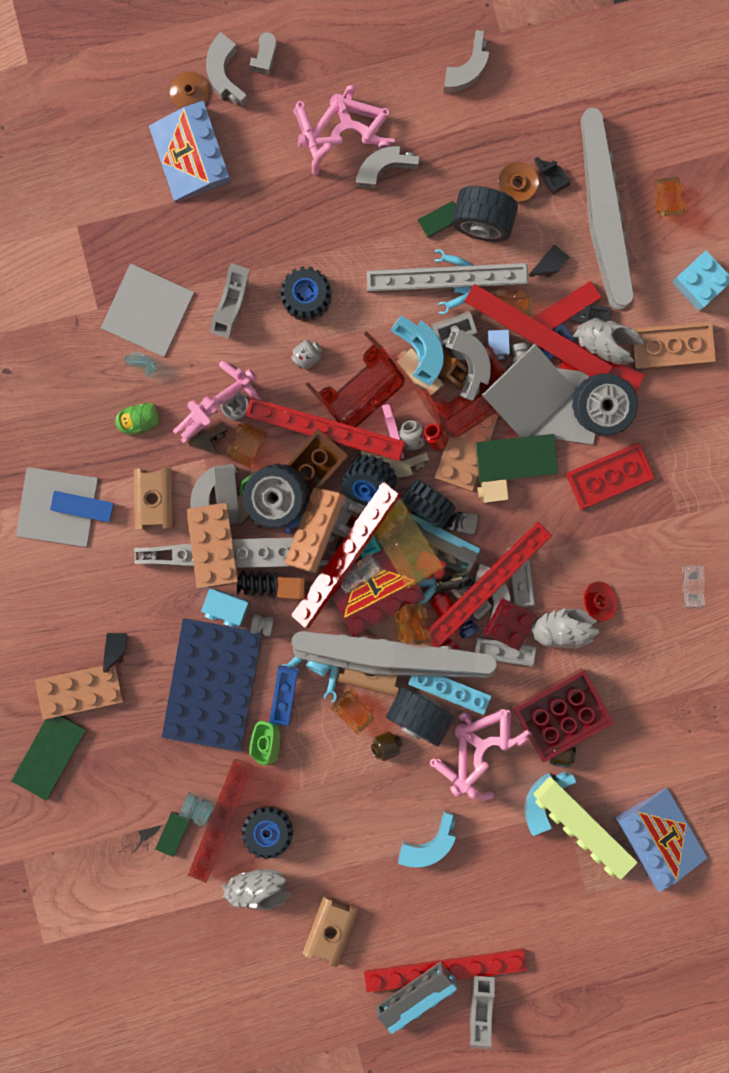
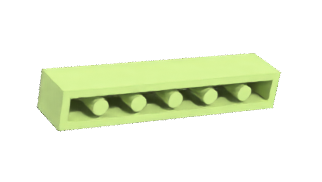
M551 777L533 793L537 798L536 804L542 810L547 808L551 812L549 816L557 824L561 821L565 825L563 830L571 838L575 835L579 839L577 843L585 851L589 849L592 852L590 856L598 864L602 861L606 865L604 870L611 877L616 875L621 880L638 863Z

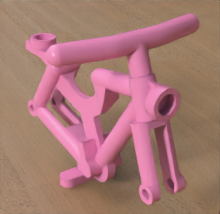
M349 85L343 95L335 94L331 97V106L315 128L312 129L304 103L298 101L293 111L303 135L299 134L298 147H308L313 156L312 173L314 175L319 174L320 163L323 157L332 149V145L343 142L340 134L345 130L352 129L361 133L364 144H376L379 149L393 146L395 139L381 138L375 135L388 116L389 110L352 100L355 87ZM337 111L341 123L333 129L330 137L317 138ZM348 111L375 120L370 127H367L360 122L352 121Z
M221 361L219 364L220 368L235 378L237 382L212 399L206 396L199 405L195 401H190L188 407L192 412L173 432L177 434L187 427L181 434L183 437L181 441L185 443L210 424L211 419L209 417L213 413L218 412V405H225L243 388L250 397L261 400L250 383L251 380L257 379L255 372L248 369L245 372V376L240 367L236 370L227 362Z
M502 709L475 722H472L474 717L470 713H463L459 716L461 721H466L467 723L459 724L455 728V735L459 739V775L440 759H432L430 761L432 767L436 768L455 784L450 789L457 798L464 792L468 793L473 801H486L494 798V792L480 793L472 787V784L489 767L487 762H483V755L488 747L499 745L502 750L507 751L516 744L522 746L530 740L528 738L531 734L529 730L511 739V711ZM500 721V737H489L483 740L473 733ZM467 741L477 748L474 754L475 770L468 778Z

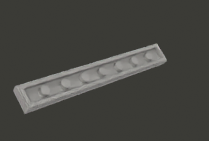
M527 263L367 271L368 292L472 287L474 284L479 287L528 285Z

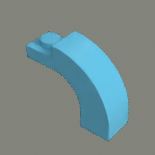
M400 316L390 331L414 347L418 355V365L412 376L430 386L438 377L443 365L444 357L441 343L434 331L423 321L416 325L409 319Z
M566 771L555 776L556 779H553L561 788L576 783L574 776ZM549 773L539 778L532 785L525 800V819L532 836L552 829L545 810H542L536 804L537 798L533 794L549 777L552 778Z
M444 810L438 834L432 841L426 844H414L403 841L398 864L408 867H425L441 860L450 851L456 838L454 833L449 832V830H453L456 819L453 818V813Z

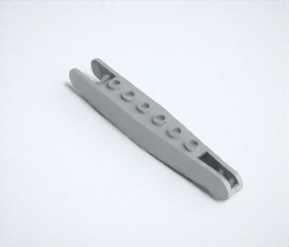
M589 108L584 112L580 125L583 141L590 235L609 304L613 309L621 310L633 299L628 266L629 252L625 248L626 233L622 229L623 215L618 205L620 197L619 192L615 189L616 173L612 171L611 166L613 154L612 151L608 150L603 116L598 109Z
M329 537L328 542L335 541V537ZM294 538L232 539L236 568L289 566L284 563ZM191 544L134 548V564L194 566ZM172 550V560H158V551ZM321 560L319 566L327 565L329 560Z
M304 631L296 633L292 638L293 653L298 659L368 674L489 678L494 674L496 668V660L489 654L452 650L449 646L438 648L432 647L429 644L416 645L406 641L393 642L387 639L375 640L368 637L357 638L348 635H331Z

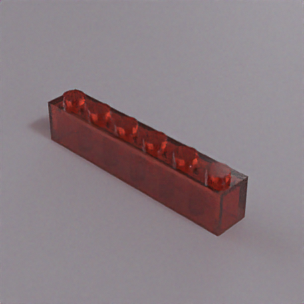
M236 758L233 760L188 876L207 883L254 765Z

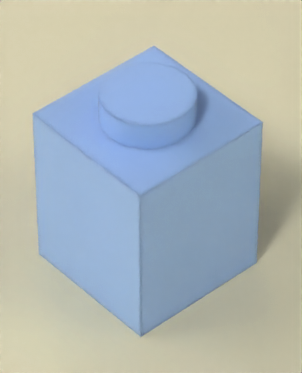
M492 330L487 332L488 356L493 357L494 361L505 360V357H508L510 354L508 330Z

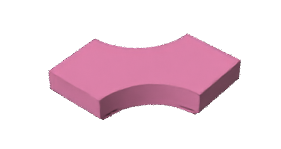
M389 404L383 405L382 408L389 435L400 440L391 406Z

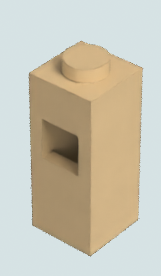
M412 348L409 351L403 350L397 356L399 360L396 361V365L427 400L443 387L444 384L438 378L428 386L412 376L418 365V355Z

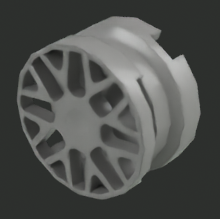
M239 392L225 405L221 404V410L230 420H241L246 415L249 401L244 394Z

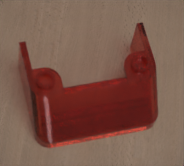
M367 331L364 335L372 346L363 355V362L366 364V367L336 392L333 387H325L320 392H317L309 382L305 384L336 422L353 427L359 426L399 391L405 383L404 376L384 347Z
M482 343L490 360V378L488 384L480 382V391L473 401L459 395L449 403H446L445 399L440 395L430 396L426 388L417 383L413 385L427 411L450 437L457 438L497 412L482 395L505 371L492 347Z

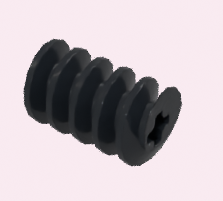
M242 570L241 574L238 575L237 595L243 589L244 595H248L251 590L252 596H255L259 590L260 596H264L267 591L268 597H272L273 592H275L277 597V572H274L273 577H270L267 571L265 576L262 577L261 571H258L257 575L254 576L253 570H250L249 575L246 576L245 570Z

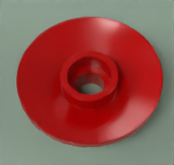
M593 582L584 592V606L590 617L596 621L603 622L611 619L616 612L617 600L615 593L604 582Z

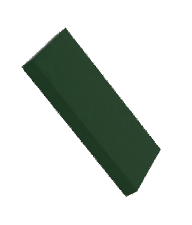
M554 434L475 442L479 483L558 474Z
M64 716L46 719L11 781L45 801L48 800L87 729Z

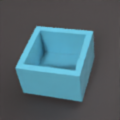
M705 251L676 277L672 283L700 311L729 284V274Z
M210 588L201 612L206 613L204 616L215 621L220 618L225 620V625L235 628L237 625L243 624L251 602L221 590Z

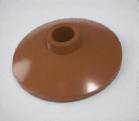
M183 72L176 76L171 83L170 97L174 105L179 109L204 101V104H206L209 99V85L205 78L196 72ZM187 87H192L191 92L185 91Z
M524 162L508 164L503 168L498 179L500 191L512 196L517 202H524L530 199L535 194L539 182L536 171ZM515 181H520V182H521V186H520V187H516V186L514 185V182H515Z

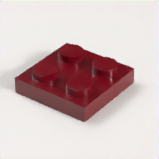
M501 598L483 634L519 651L537 615Z

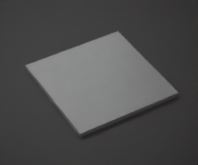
M130 263L101 329L165 357L194 292Z
M534 344L482 396L520 437H527L551 416L575 392V389L538 346Z
M557 368L575 390L584 379L589 378V376L580 371ZM574 392L530 436L554 434L555 439L594 444L595 433L586 430L575 418L572 409Z
M27 467L16 536L87 547L92 519L51 511L50 507L54 491L95 499L98 478Z

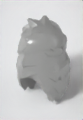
M598 318L588 320L579 325L578 330L573 336L578 338L580 346L585 347L590 353L596 354L613 364L621 365L632 363L634 359L629 356V352L617 344H643V339L632 328L614 321L605 322Z
M564 608L558 612L554 610L550 614H544L531 627L534 640H537L547 648H581L583 645L593 642V637L599 634L598 629L591 627L596 623V620L590 617L586 610Z
M256 869L246 873L243 872L231 877L228 883L222 884L225 892L223 898L239 909L271 910L273 907L285 904V900L291 897V893L286 891L285 886H282L286 883V880L281 877L282 874L271 869Z

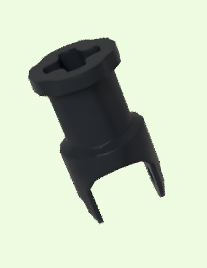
M454 572L450 576L442 577L441 580L436 579V587L438 592L443 594L447 590H461L472 586L475 579L469 576L467 572Z

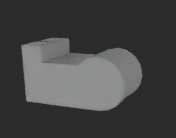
M266 32L260 35V48L257 59L251 57L249 66L253 72L270 75L277 44L275 36Z

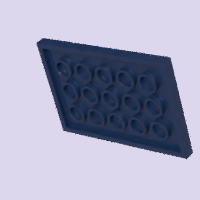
M183 618L161 738L241 752L262 632L252 634L250 633L251 630Z

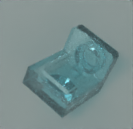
M131 352V355H125V364L127 366H145V376L152 378V373H155L156 367L155 361H152L149 355H143L142 352Z

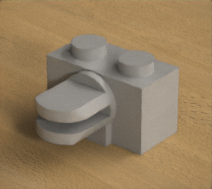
M469 311L431 324L432 330L437 335L441 345L447 343L452 328L462 330L471 335L477 333ZM450 349L455 359L460 361L466 360L460 352Z

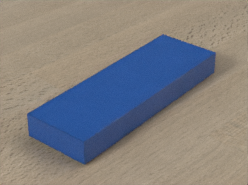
M54 491L50 510L110 522L114 503Z
M278 666L269 722L289 726L299 668Z

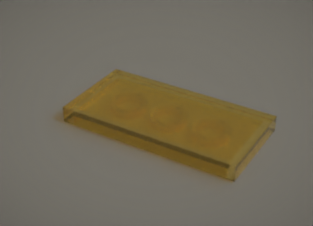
M399 499L374 535L405 586L409 589L443 569V566L406 506Z

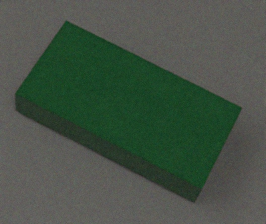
M454 201L418 219L427 238L452 225L451 222L456 206Z
M172 811L155 850L174 857L190 819Z

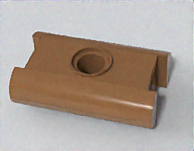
M161 468V472L144 473L143 469H134L135 530H146L145 526L163 525V529H173L172 468ZM152 494H156L158 501L151 505L149 497Z
M345 669L344 674L340 673L338 678L340 683L397 696L399 689L395 687L397 676H368L363 672Z
M323 896L302 954L310 959L314 955L329 960L330 966L338 967L359 908L352 904L348 908L332 902V897ZM330 927L336 929L333 935H328L325 931Z

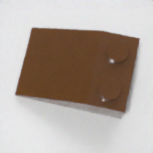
M317 428L286 465L295 468L302 474L308 485L309 501L313 488L320 489L347 458L348 454Z

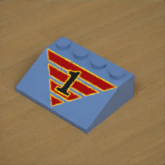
M204 101L183 107L149 125L174 202L231 183Z
M667 787L614 817L658 892L678 882L707 859Z

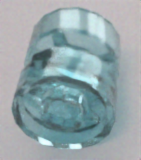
M189 792L178 816L188 821L193 819L194 824L204 828L215 803L207 799L201 801L198 795Z

